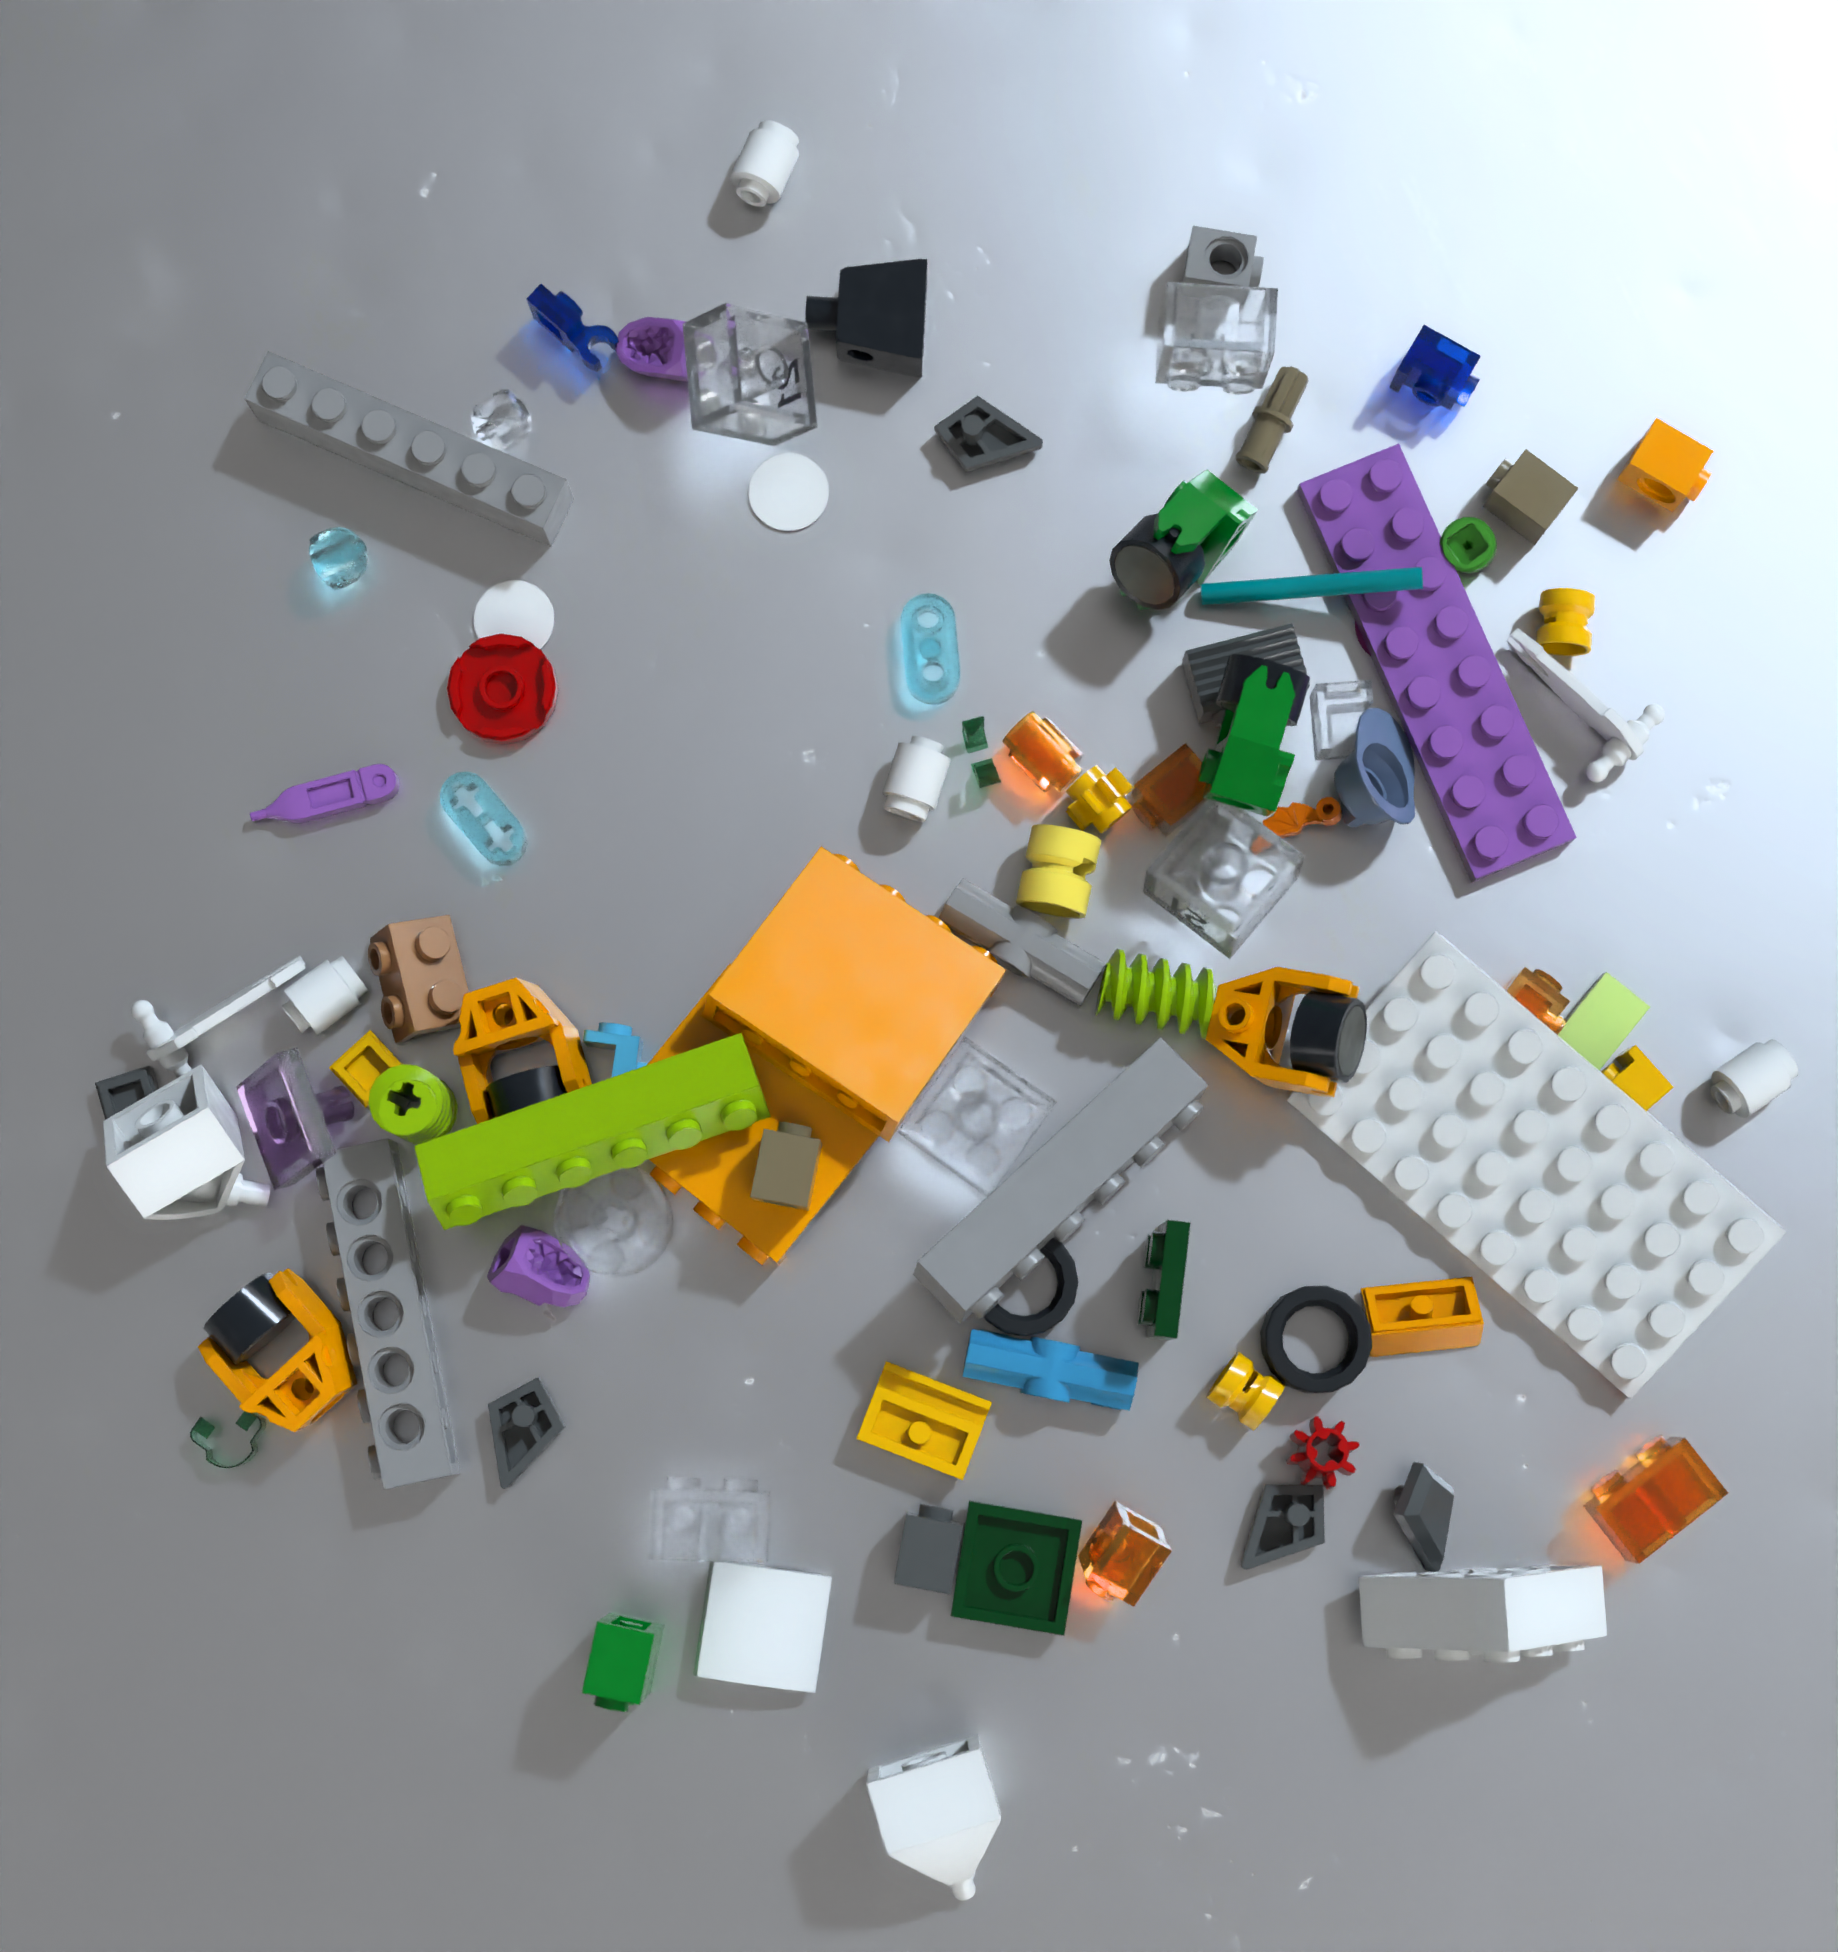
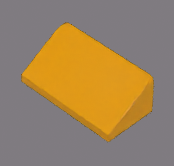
M1473 1277L1361 1288L1362 1309L1371 1326V1357L1474 1347L1481 1343L1484 1322Z

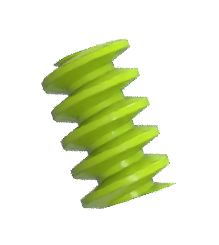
M1116 949L1103 971L1095 1015L1098 1016L1105 1003L1110 1002L1113 1019L1120 1020L1129 1006L1133 1007L1135 1024L1141 1025L1149 1012L1152 1011L1155 1012L1157 1029L1161 1030L1164 1029L1171 1016L1177 1017L1179 1033L1184 1035L1193 1021H1199L1201 1038L1205 1039L1216 997V986L1214 985L1212 969L1203 967L1195 981H1193L1190 964L1181 963L1174 975L1171 976L1168 960L1160 958L1152 971L1149 972L1146 955L1138 953L1131 965L1127 967L1124 950Z
M401 1064L388 1068L376 1078L370 1089L368 1105L372 1118L382 1129L410 1143L421 1144L447 1135L451 1132L457 1120L458 1104L454 1092L444 1081L417 1065ZM421 1099L418 1109L408 1108L407 1110L409 1101L418 1102Z

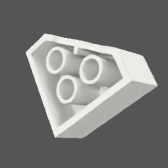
M1602 1565L1529 1566V1568H1506L1499 1570L1497 1568H1476L1423 1573L1411 1571L1359 1577L1363 1647L1386 1648L1387 1658L1390 1659L1422 1657V1649L1434 1650L1435 1660L1441 1661L1470 1659V1655H1483L1484 1662L1520 1661V1656L1541 1657L1551 1656L1553 1651L1585 1650L1584 1640L1607 1636Z

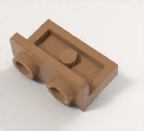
M450 915L390 923L370 938L368 961L373 974L379 977L383 993L381 1014L386 1027L392 1030L395 1043L406 1042L419 1034L461 1027L459 1017L463 996L469 993Z

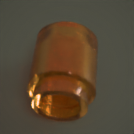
M1034 711L1022 718L1002 741L1010 750L1008 756L1044 793L1053 787L1059 793L1063 792L1083 772L1078 763L1084 754L1048 717L1041 719Z

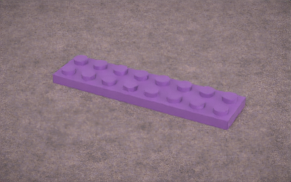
M1399 443L1299 483L1297 492L1334 573L1422 567L1423 589L1344 595L1471 882L1572 842L1577 838L1459 575L1454 565L1444 555L1443 548L1440 545V533Z

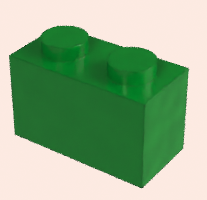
M612 1613L597 1621L582 1693L594 1695V1705L604 1709L628 1712L629 1706L634 1704L640 1705L651 1692L665 1625Z

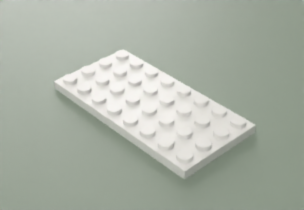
M1437 931L1429 937L1366 1009L1367 1034L1360 1064L1354 1076L1347 1083L1332 1081L1337 1083L1334 1097L1316 1096L1293 1091L1287 1098L1291 1105L1630 1399L1641 1390L1787 1233L1784 1228Z

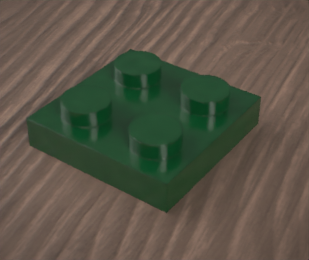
M1166 1220L1158 1226V1232L1152 1231V1234L1147 1236L1144 1268L1153 1269L1151 1289H1145V1291L1140 1293L1137 1324L1147 1326L1145 1338L1173 1340L1178 1337L1191 1224L1189 1222Z
M969 1500L951 1616L1064 1636L1082 1520Z

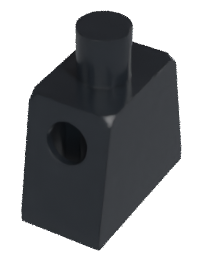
M928 259L852 266L841 269L838 297L807 296L805 329L835 330L837 358L842 361L922 377Z

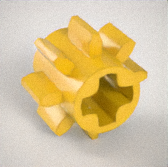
M1095 765L1066 790V793L1074 802L1066 808L1065 812L1081 831H1084L1093 824L1102 834L1133 808L1125 798L1132 791L1133 786L1117 767L1106 775L1098 765Z

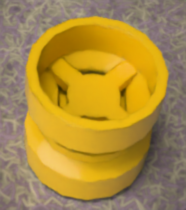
M1554 588L1541 592L1539 611L1544 616V625L1537 630L1536 642L1544 647V651L1558 656H1580L1591 651L1592 633L1586 625L1588 624V619L1595 613V595L1588 591L1572 588Z
M1237 1352L1217 1377L1206 1398L1219 1407L1228 1406L1237 1412L1238 1421L1254 1431L1279 1399L1285 1384L1272 1375H1261L1254 1370L1253 1361Z

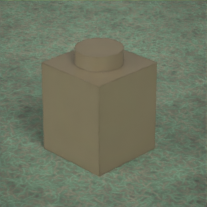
M1525 449L1514 464L1505 458L1485 485L1493 491L1483 507L1535 545L1579 488L1529 450Z
M779 1122L777 1131L763 1130L750 1195L754 1201L809 1211L822 1148L820 1139L811 1138V1127Z

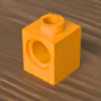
M1656 418L1642 436L1617 480L1674 512L1685 498L1694 502L1703 490L1712 474L1705 470L1704 466L1712 455L1713 450Z

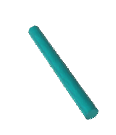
M1422 567L1204 583L1201 584L1202 604L1217 605L1423 589Z

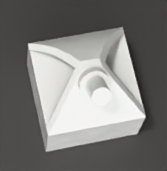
M202 1064L103 1121L106 1167L144 1219L170 1220L199 1217L217 1213L225 1205L236 1207L238 1202L267 1206L271 1186L270 1184L243 1180L240 1170L244 1164L245 1157L238 1117Z
M975 1735L870 1768L868 1770L867 1788L887 1855L951 1887L956 1899L962 1901L970 1899L975 1893L973 1882L975 1870L1001 1820L997 1796L979 1736Z

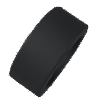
M1054 1237L1039 1250L1051 1262L1056 1271L1058 1281L1055 1297L1049 1306L1037 1314L1021 1316L1011 1314L997 1303L983 1316L988 1323L1004 1333L1024 1337L1044 1333L1065 1318L1075 1303L1079 1281L1075 1261L1064 1244Z
M1326 1285L1304 1286L1281 1296L1267 1312L1260 1331L1262 1355L1271 1373L1286 1386L1304 1393L1334 1392L1351 1384L1366 1367L1372 1349L1371 1326L1362 1307L1345 1292ZM1307 1306H1322L1334 1311L1343 1320L1348 1330L1349 1346L1345 1358L1337 1367L1325 1373H1309L1299 1369L1289 1360L1283 1348V1331L1287 1321L1295 1312Z

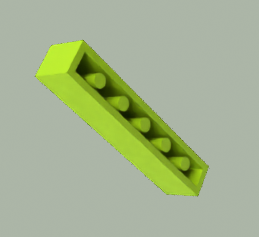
M738 1033L415 1145L414 1147L427 1201L443 1229L447 1230L455 1226L473 1224L481 1217L510 1207L527 1205L536 1198L564 1188L582 1186L591 1179L622 1168L629 1169L639 1166L645 1160L676 1149L691 1148L700 1141L731 1130H743L750 1127L754 1122L771 1116L743 1035Z

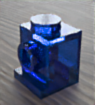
M1423 325L1397 369L1389 388L1398 393L1404 384L1412 389V393L1416 398L1427 405L1434 407L1442 405L1451 410L1454 403L1465 407L1481 379L1472 374L1481 356L1432 328Z

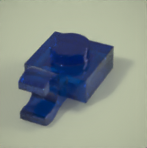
M540 284L526 298L533 319L572 353L575 350L589 369L598 372L602 368L600 360L591 353V349L595 344L603 342L616 351L617 344L619 343L616 333L604 325H583L580 318L583 315V311L564 292L559 291L555 296L544 285Z

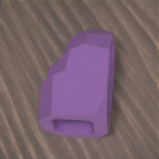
M645 317L628 323L619 331L616 353L623 364L639 374L676 381L701 383L711 370L715 344L707 327L681 320Z
M520 1225L505 1238L497 1251L487 1279L499 1291L513 1293L538 1306L547 1303L565 1308L579 1304L587 1295L590 1274L587 1264L575 1249L542 1230Z

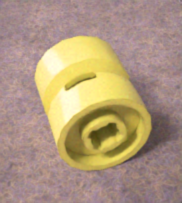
M1033 825L1025 857L1032 863V868L1022 871L1016 904L1042 914L1064 918H1085L1092 888L1085 880V876L1095 872L1101 840L1092 834L1063 826Z

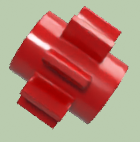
M1316 1416L1309 1423L1310 1436L1298 1430H1295L1289 1436L1299 1447L1297 1453L1286 1459V1463L1299 1465L1304 1472L1301 1477L1302 1485L1309 1483L1314 1478H1322L1326 1490H1329L1336 1486L1334 1471L1337 1470L1347 1476L1355 1473L1356 1468L1347 1459L1349 1453L1360 1445L1359 1442H1347L1346 1438L1341 1434L1345 1425L1343 1421H1340L1332 1428H1323L1319 1416ZM1324 1441L1330 1446L1327 1455L1332 1460L1320 1465L1315 1461L1318 1451L1314 1447Z

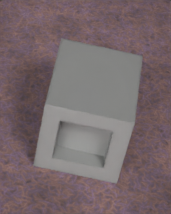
M1193 226L1187 250L1180 297L1243 307L1248 289L1258 290L1262 274L1264 257L1254 256L1257 236ZM1218 260L1228 261L1236 268V272L1229 275L1219 274L1210 264Z

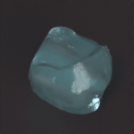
M345 527L329 528L309 539L311 562L320 579L326 585L331 586L333 590L351 585L366 572L368 566L367 547L364 541L352 530Z

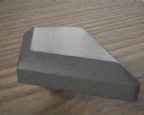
M976 396L934 426V431L966 472L1039 450L1043 446V440L979 396Z
M540 1377L488 1404L500 1486L503 1489L509 1488L565 1428Z
M1413 1462L1405 1485H1399L1394 1491L1393 1501L1396 1508L1393 1514L1424 1569L1430 1572L1440 1571L1445 1554L1454 1500V1489L1425 1464Z
M1265 1485L1243 1554L1241 1567L1247 1570L1325 1543L1324 1486Z

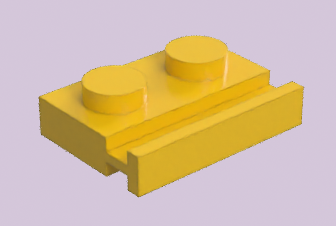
M886 1361L856 1439L963 1480L992 1402Z

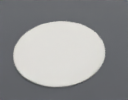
M781 453L766 459L754 471L748 488L749 502L756 516L769 527L782 531L800 530L814 523L824 512L829 498V485L823 470L812 459L797 453Z
M509 580L494 585L482 595L475 608L473 623L478 639L500 633L520 636L541 650L552 635L555 614L551 601L540 588L526 581Z

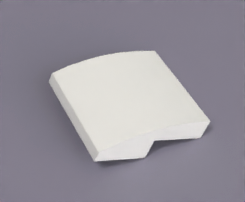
M710 1559L693 1675L733 1683L815 1693L832 1577L824 1574L774 1569L762 1565Z

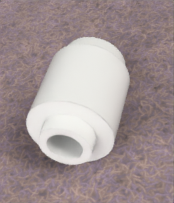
M762 121L758 129H754L749 133L730 176L737 195L743 201L754 206H764L766 203L772 204L779 201L799 156L796 148L799 139L791 129L778 122Z
M912 736L910 743H898L882 792L887 797L883 807L885 810L910 820L926 821L928 811H934L951 761L950 758L941 754L944 747L942 744L919 736Z
M341 955L332 963L326 959L286 988L284 992L290 1000L282 1005V1008L301 1033L312 1027L316 1034L319 1035L361 1003L358 998L369 990Z
M1771 1039L1764 1044L1756 1042L1713 1071V1086L1710 1088L1711 1095L1725 1113L1730 1115L1735 1113L1740 1117L1747 1118L1791 1087V1080L1798 1076V1067L1789 1051L1778 1041Z

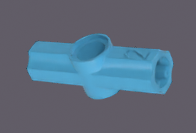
M971 1329L962 1377L1020 1388V1393L1068 1403H1070L1071 1399L1089 1402L1092 1405L1130 1411L1136 1388L1139 1363L1080 1351V1346L1037 1337H1030L1029 1341L1010 1337V1335Z

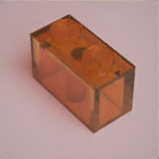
M1659 1435L1653 1438L1635 1453L1636 1458L1639 1460L1638 1463L1624 1474H1621L1618 1470L1610 1472L1590 1489L1594 1497L1585 1503L1583 1507L1625 1561L1640 1564L1728 1494L1727 1490L1685 1437H1669L1666 1440L1663 1435Z

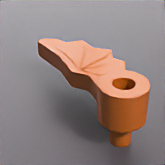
M1325 797L1318 801L1316 809L1306 804L1295 802L1288 808L1277 807L1272 817L1263 820V831L1257 836L1256 847L1262 849L1282 838L1298 835L1308 825L1332 826L1337 824L1342 818L1340 804L1333 797Z

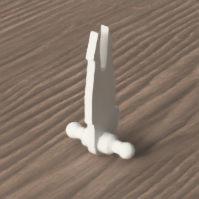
M1519 628L1510 635L1506 641L1527 666L1529 665L1589 727L1592 726L1607 741L1602 746V755L1587 766L1586 774L1589 780L1593 782L1605 780L1608 772L1614 766H1623L1628 760L1634 761L1644 752L1643 745L1649 739V731L1664 720L1665 711L1662 706L1650 704L1645 707L1643 714L1637 720H1628L1626 722L1612 707L1608 708L1582 682L1544 651V647Z
M301 956L291 960L197 1016L194 1020L174 1032L167 1022L158 1020L150 1002L146 1000L136 1001L132 1005L131 1014L144 1028L143 1038L150 1047L146 1053L152 1061L159 1060L165 1070L173 1071L177 1078L192 1069L187 1063L189 1054L183 1046L306 969L305 962Z

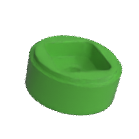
M1463 517L1453 521L1446 527L1440 540L1445 557L1454 565L1456 571L1462 573H1475L1483 570L1491 563L1496 554L1497 541L1495 534L1484 521L1478 518Z

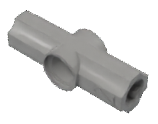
M964 878L954 889L938 917L964 938L985 948L995 957L999 965L1023 978L1029 979L1030 976L1079 1006L1082 1005L1106 965L1098 957L1087 953L1079 948V946L1057 935V929L1037 914L1017 905L1012 908Z

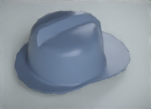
M1369 708L1361 714L1356 728L1355 749L1343 760L1334 773V783L1341 800L1343 820L1349 827H1357L1363 824H1380L1388 820H1393L1399 824H1409L1415 817V767L1413 752L1408 737L1400 724L1388 712L1380 708Z

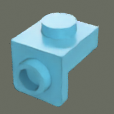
M601 1022L599 1023L598 1031H584L583 1042L587 1047L615 1050L611 1077L648 1064L641 1062L644 1043L640 1037L631 1036L632 1027Z

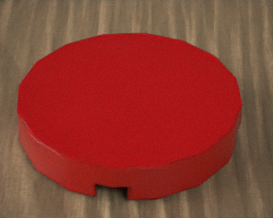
M500 633L479 638L469 645L470 648L461 657L458 656L450 670L447 692L451 710L467 731L483 741L506 745L527 740L544 728L555 711L559 688L555 670L539 648L523 637Z

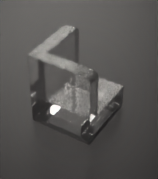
M1372 680L1319 683L1315 685L1309 696L1315 760L1346 758L1355 749L1356 728L1359 717L1374 702Z

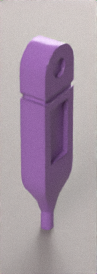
M384 764L370 765L359 768L358 771L352 770L292 786L283 791L265 809L251 812L250 818L252 822L265 818L292 823L314 821L366 807L367 804L373 805L388 801L398 793L400 780L389 766Z

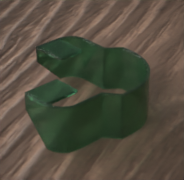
M984 716L962 721V733L968 754L989 748L984 731ZM992 758L971 764L979 788L1001 783Z
M245 1411L242 1413L235 1424L247 1432L256 1418H258L260 1428L250 1441L252 1452L244 1461L234 1466H226L214 1460L212 1449L198 1439L197 1432L208 1439L216 1428L203 1419L204 1417L199 1418L190 1432L191 1440L206 1451V1460L221 1468H233L248 1463L259 1451L257 1440L266 1429L267 1422L258 1413H248Z

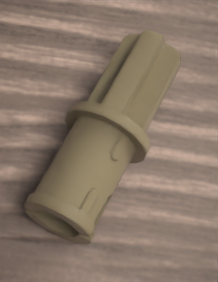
M1292 366L1281 367L1262 406L1254 408L1252 416L1255 421L1241 450L1235 457L1236 461L1246 469L1256 473H1267L1268 465L1283 434L1291 432L1293 428L1292 415L1309 382L1308 376L1298 368Z

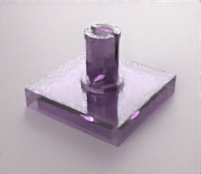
M298 1048L276 1053L236 1086L274 1190L294 1185L337 1154L326 1125L352 1120L354 1117L353 1101L340 1104V1100L350 1096L346 1087L341 1085L334 1087L332 1090L314 1093Z

